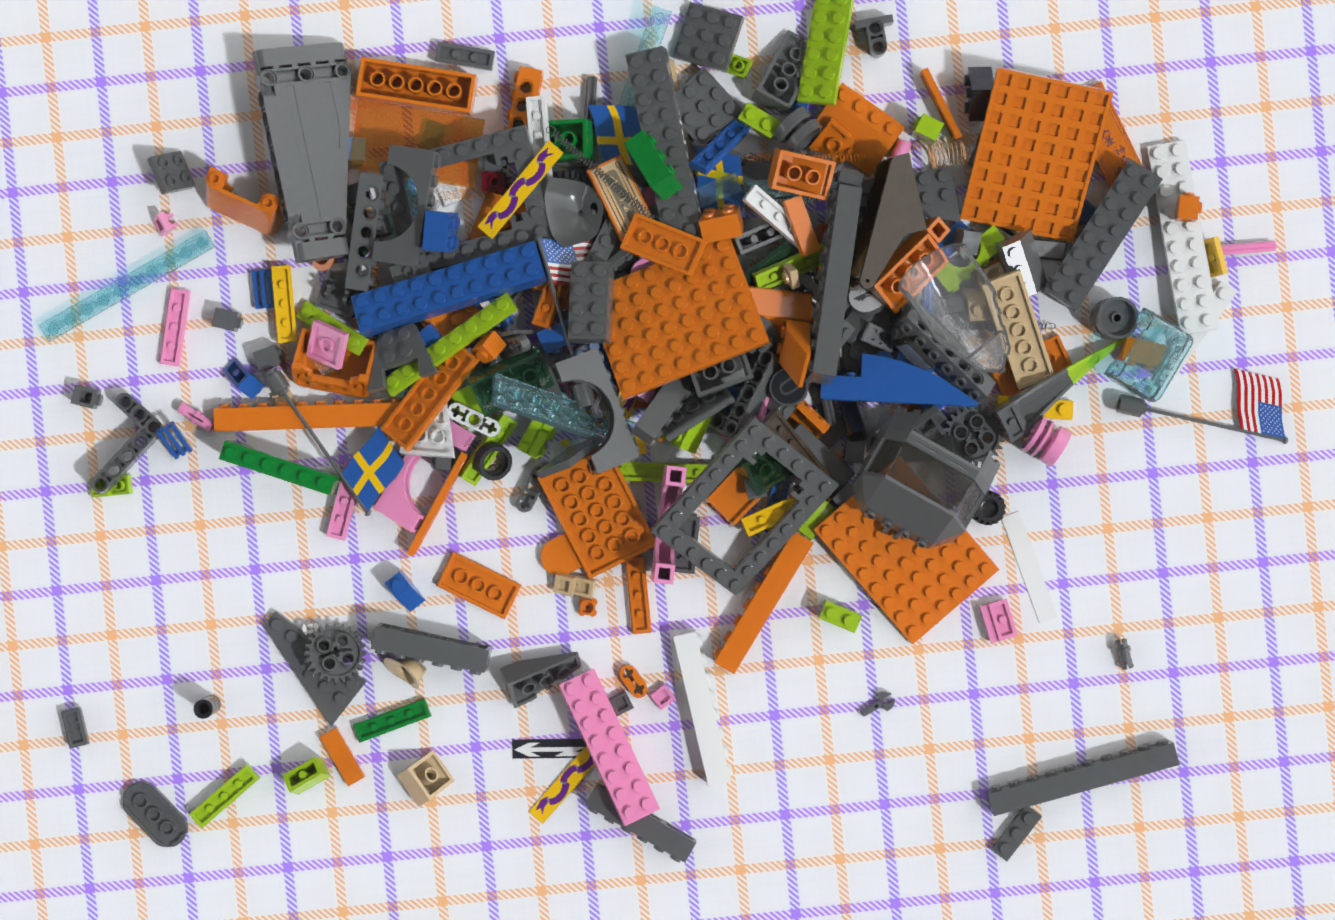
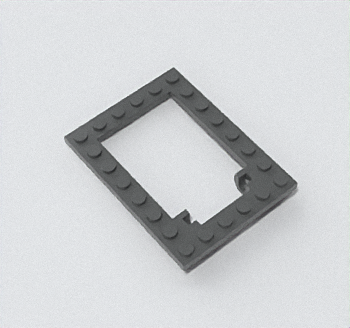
M527 125L430 149L440 153V168L494 154L497 167L515 163L518 177L534 159ZM387 161L380 162L379 166L381 174L385 176L384 180H387L386 194L398 237L414 221L404 177L409 175L402 169L387 164ZM541 181L524 200L526 212L510 217L511 230L499 232L493 239L487 235L460 242L457 249L455 248V252L424 251L431 270L469 261L531 241L538 243L537 239H535L536 235H541L544 239L553 240L554 237L551 234L547 220Z
M753 415L650 528V531L737 596L835 491L839 484ZM767 452L799 477L791 482L788 490L797 501L737 566L732 568L679 527L743 457L754 465L757 462L755 455L759 453L762 456Z

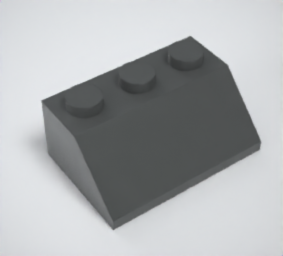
M1031 229L994 243L1005 274L1020 269L1028 295L1032 296L1038 293L1047 283V279Z

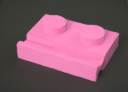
M1006 598L979 606L991 644L1018 636Z

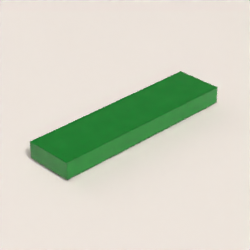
M426 698L355 723L353 727L360 743L431 717L432 715Z

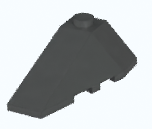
M790 30L787 31L750 100L767 109L790 110L799 91L798 84L801 75L800 68L803 59L804 38Z
M578 652L516 661L500 668V672L514 708H517L536 699V694L543 689H550L552 687L551 684L556 680L564 679L581 667Z

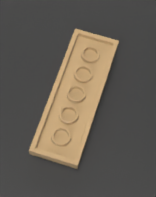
M1017 269L982 282L1017 389L1020 390L1034 385L1054 374L1021 270Z

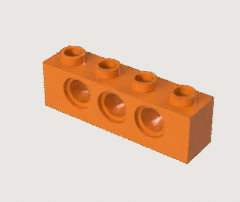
M520 66L519 71L515 72L514 82H516V88L511 91L510 101H513L512 108H508L506 120H509L508 128L505 127L504 130L514 128V124L518 121L523 122L528 128L527 110L520 112L517 107L520 103H526V97L540 96L544 76L543 70ZM524 84H530L532 87L528 93L521 91Z

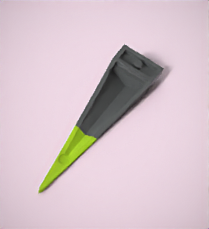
M1118 339L1011 396L1007 402L996 408L994 411L1008 440L1014 442L1028 433L1039 419L1077 381L1123 343L1124 339Z

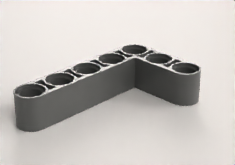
M770 350L759 354L752 368L754 378L745 381L729 415L727 416L720 411L715 413L709 427L733 438L753 415L755 417L758 415L759 409L770 391V381L773 375L782 368L779 363V355Z
M120 393L116 397V405L140 428L92 479L91 487L99 494L108 493L158 440L157 432H150V426L154 423L159 424V428L163 426L153 414L128 393ZM124 398L130 399V404L127 407L121 406V401ZM138 411H144V417L137 420L135 414ZM141 437L145 438V445L138 447L136 444L137 440ZM132 452L131 460L124 461V453ZM113 466L119 467V472L116 475L110 474V469ZM105 480L106 486L98 490L96 486L98 481Z

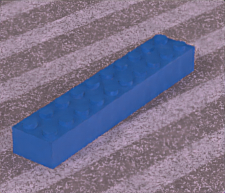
M531 241L351 296L359 332L365 337H370L411 323L496 299L506 292L508 294L516 293L546 284L549 281L539 245L536 241Z

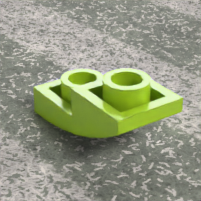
M733 53L727 73L746 80L753 61Z
M124 475L106 494L95 492L91 487L93 478L89 479L91 498L133 494L131 475ZM105 480L98 481L96 485L98 490L106 486Z
M825 500L797 531L809 540H812L816 536L813 528L831 514L835 507Z

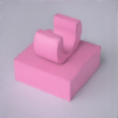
M161 212L153 219L161 237L168 235L178 225V222L170 223L168 220L174 216L173 213L166 215L165 212Z

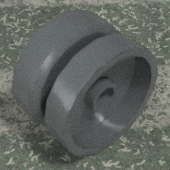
M802 106L782 121L775 130L773 137L779 143H786V150L799 153L817 137L822 130V125L816 119L809 120L811 114Z
M1111 297L1098 302L1090 315V324L1094 333L1105 340H1117L1130 336L1136 330L1139 322V312L1135 304L1124 297Z

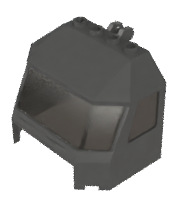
M898 407L881 426L851 485L859 510L867 518L880 522L883 526L882 533L886 534L890 529H893L892 538L895 540L899 536L906 539L909 538L917 546L926 549L951 543L965 532L989 490L1001 464L998 460L992 458L993 452L990 449L981 467H977L912 430L921 410L914 409L913 412H906V408Z

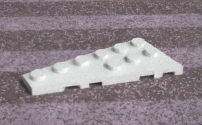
M448 405L444 406L410 452L400 446L399 453L455 459Z

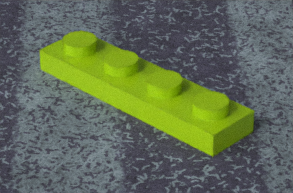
M305 301L296 316L312 326L314 320L318 319L349 333L346 348L360 356L369 341L368 338L308 301Z
M502 412L496 418V421L501 426L500 433L494 437L485 435L458 475L474 486L477 485L482 477L474 467V456L477 450L489 442H496L503 446L518 424ZM493 423L488 431L489 433H491L492 431H497V428H495V423ZM499 451L492 452L485 458V470H487Z
M248 763L189 815L202 829L261 777Z

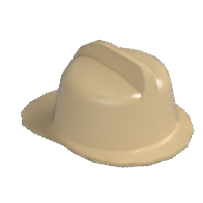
M411 657L400 661L384 658V665L392 674L404 680L413 688H419V680L426 672L425 666L413 661Z

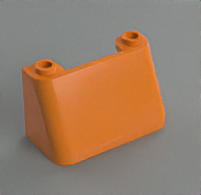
M210 166L206 175V202L208 207L264 234H275L283 220L279 197L273 194H265L260 198L258 204L232 193L234 188L228 183L229 175Z
M302 328L291 366L294 383L304 388L357 398H367L370 393L368 392V385L377 342L369 339L360 356L350 350H346L350 352V354H346L349 357H344L348 359V361H344L347 364H343L346 368L342 367V369L336 370L306 356L312 328Z

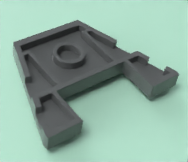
M411 323L378 334L368 392L376 393L387 389L385 371L411 362L418 361L419 376L422 378L439 373L415 324Z

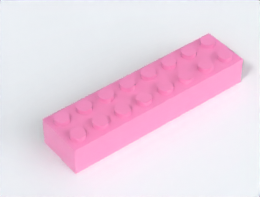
M591 669L560 684L558 687L623 826H627L659 810L660 807L595 669Z

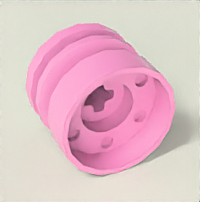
M1042 416L1027 433L1022 450L1028 452L1031 449V456L1036 455L1040 450L1039 460L1051 467L1064 451L1072 432L1062 426H1059L1053 432L1054 422L1049 421L1047 423L1048 418Z

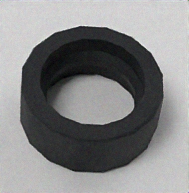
M485 443L475 453L474 467L487 480H500L511 470L512 456L499 443ZM499 451L503 458L500 466L494 471L485 470V458L490 453Z

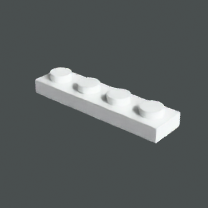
M756 184L753 185L742 201L798 248L784 208Z

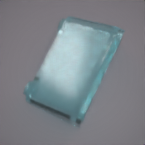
M1143 307L1137 318V325L1143 330L1124 362L1120 360L1113 361L1109 364L1104 375L1130 393L1147 401L1157 402L1164 394L1192 347L1193 337L1181 328Z

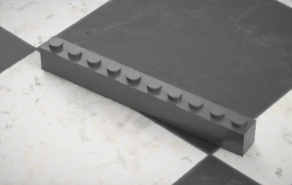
M1166 738L1156 741V744L1150 746L1149 744H1142L1137 746L1138 749L1132 751L1124 749L1119 751L1117 755L1106 754L1100 756L1101 759L1093 761V759L1082 761L1081 765L1075 766V764L1064 766L1063 770L1056 771V769L1046 771L1045 775L1038 776L1034 774L1027 776V780L1019 781V779L1009 781L1008 785L991 786L989 787L990 790L985 791L993 816L1001 815L1178 766L1180 763L1174 742Z

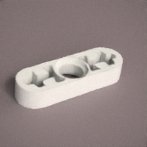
M453 403L449 406L448 413L451 419L489 437L497 436L500 433L501 426L498 421L460 403ZM459 406L460 411L466 413V410L470 411L465 417V422L462 421L463 416H453V408ZM472 414H476L480 418V422L475 426L469 423V417ZM483 418L487 419L485 423L488 425L495 423L497 431L489 433V429L484 426L482 430L479 429L483 424Z

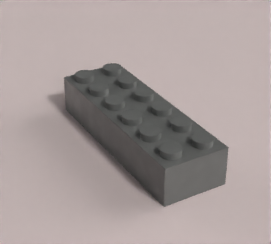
M379 623L375 626L371 649H375V653L386 655L387 653H393L394 657L401 659L412 657L413 661L419 663L431 661L434 666L443 667V665L451 666L450 669L456 671L468 669L470 670L469 673L481 675V673L486 672L492 652V646L385 623Z

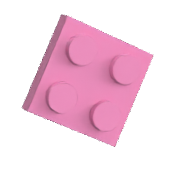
M318 319L314 320L306 356L336 370L342 369L349 333Z

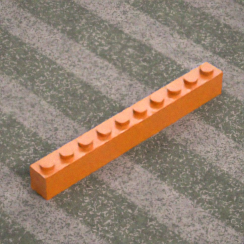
M373 399L372 403H365L364 400H353V404H345V400L334 401V405H326V401H315V405H307V402H295V405L311 429L382 426L402 399H391V403H384V399ZM288 402L276 403V406L269 407V403H257V407H250V404H238V408H231V404H220L219 408H213L214 432L306 429L292 407L288 406Z

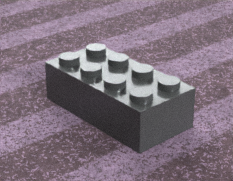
M571 262L568 340L572 343L611 344L615 268L611 262Z

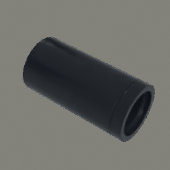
M843 401L839 407L848 440L852 442L861 441L867 436L859 404L857 401Z
M208 695L195 703L194 713L198 718L206 719L220 710L221 701L215 695Z

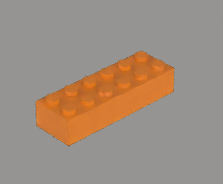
M361 57L355 95L359 99L472 116L478 77L476 74Z

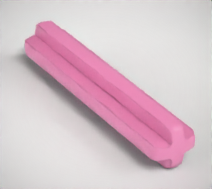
M1263 241L1221 245L1224 255L1270 252L1276 250V242Z

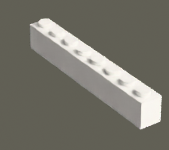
M696 630L673 635L708 787L730 782L733 770L731 764L727 765L726 757H729L727 745L723 746L721 740L725 736L723 728L718 727L717 720H720L718 708L714 709L713 701H716L714 690H710L708 685L712 681L710 672H705L704 664H707L705 652L701 653L700 645H703L701 634H696Z

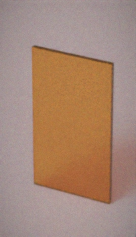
M359 98L348 168L381 173L379 163L388 160L390 144L426 150L483 136L485 120ZM479 158L438 168V183L474 189Z

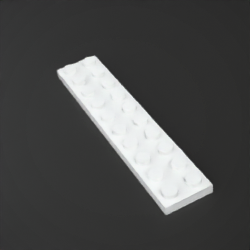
M1186 140L1147 146L1150 171L1163 178L1154 195L1180 336L1220 329L1200 216L1198 214V220L1195 222L1175 221L1177 197L1183 195L1184 192L1195 193Z

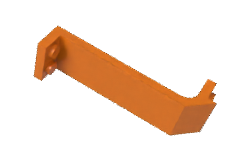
M805 400L795 407L787 419L792 428L801 422L818 439L831 426ZM767 452L762 456L757 453L755 455L757 462L754 465L745 459L704 501L731 528L761 499L748 500L743 479L761 474L767 492L789 470Z

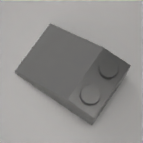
M746 353L690 374L697 395L700 398L754 378Z

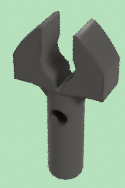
M887 691L877 693V701L860 710L861 715L865 717L879 708H884L886 711L892 709L895 699L889 703L883 702L884 698L891 695V693Z

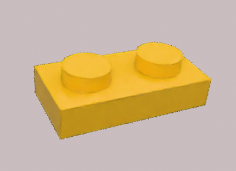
M1219 236L1204 240L1210 277L1213 278L1227 274L1228 269Z

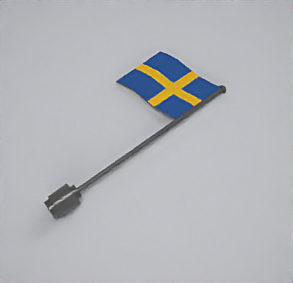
M587 105L594 119L597 142L604 162L622 154L628 168H630L634 159L624 142L641 131L638 114L634 106ZM494 154L479 158V168L484 170V172H503L504 169H507V165L497 167ZM556 162L553 166L589 167L590 164L585 166L587 163Z
M693 141L691 144L695 148L696 156L707 146L696 143V141ZM730 151L706 176L698 172L697 192L700 206L717 210V208L720 209L724 205L733 203L734 206L740 205L742 212L743 172L740 157L746 158V155H748L747 158L753 159L754 155ZM765 158V162L772 163L771 159H769L768 161V159ZM842 167L841 171L837 170L833 174V177H835V182H838V185L844 184L862 188L865 174L860 173L859 170ZM743 210V212H742L741 214H742L743 217H746V216H745V213H744V210Z
M276 367L263 375L264 382L274 396L285 397L364 510V515L370 516V509L379 495L398 476L405 464L385 433L380 429V426H377L372 437L352 457L342 473L287 395L290 384L282 372L278 371Z

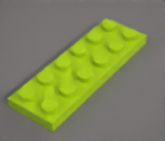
M854 0L814 1L797 96L798 103L836 106Z

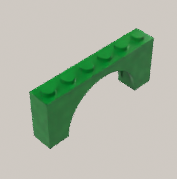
M235 440L224 441L219 456L220 460L327 495L337 494L341 479L336 473L284 460Z

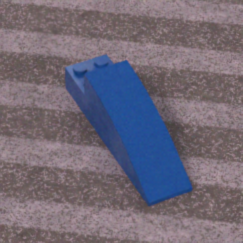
M863 353L860 355L859 377H857V373L846 372L844 376H837L836 374V377L828 385L820 384V400L956 407L978 406L977 401L933 373L899 360Z

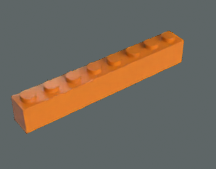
M795 532L782 549L772 557L775 560L771 566L767 565L762 574L765 576L762 582L758 581L752 590L755 594L751 599L747 598L743 605V608H745L742 615L738 614L733 621L735 627L732 631L728 630L723 638L725 643L722 648L718 647L713 655L715 657L714 663L735 674L813 545L812 541Z

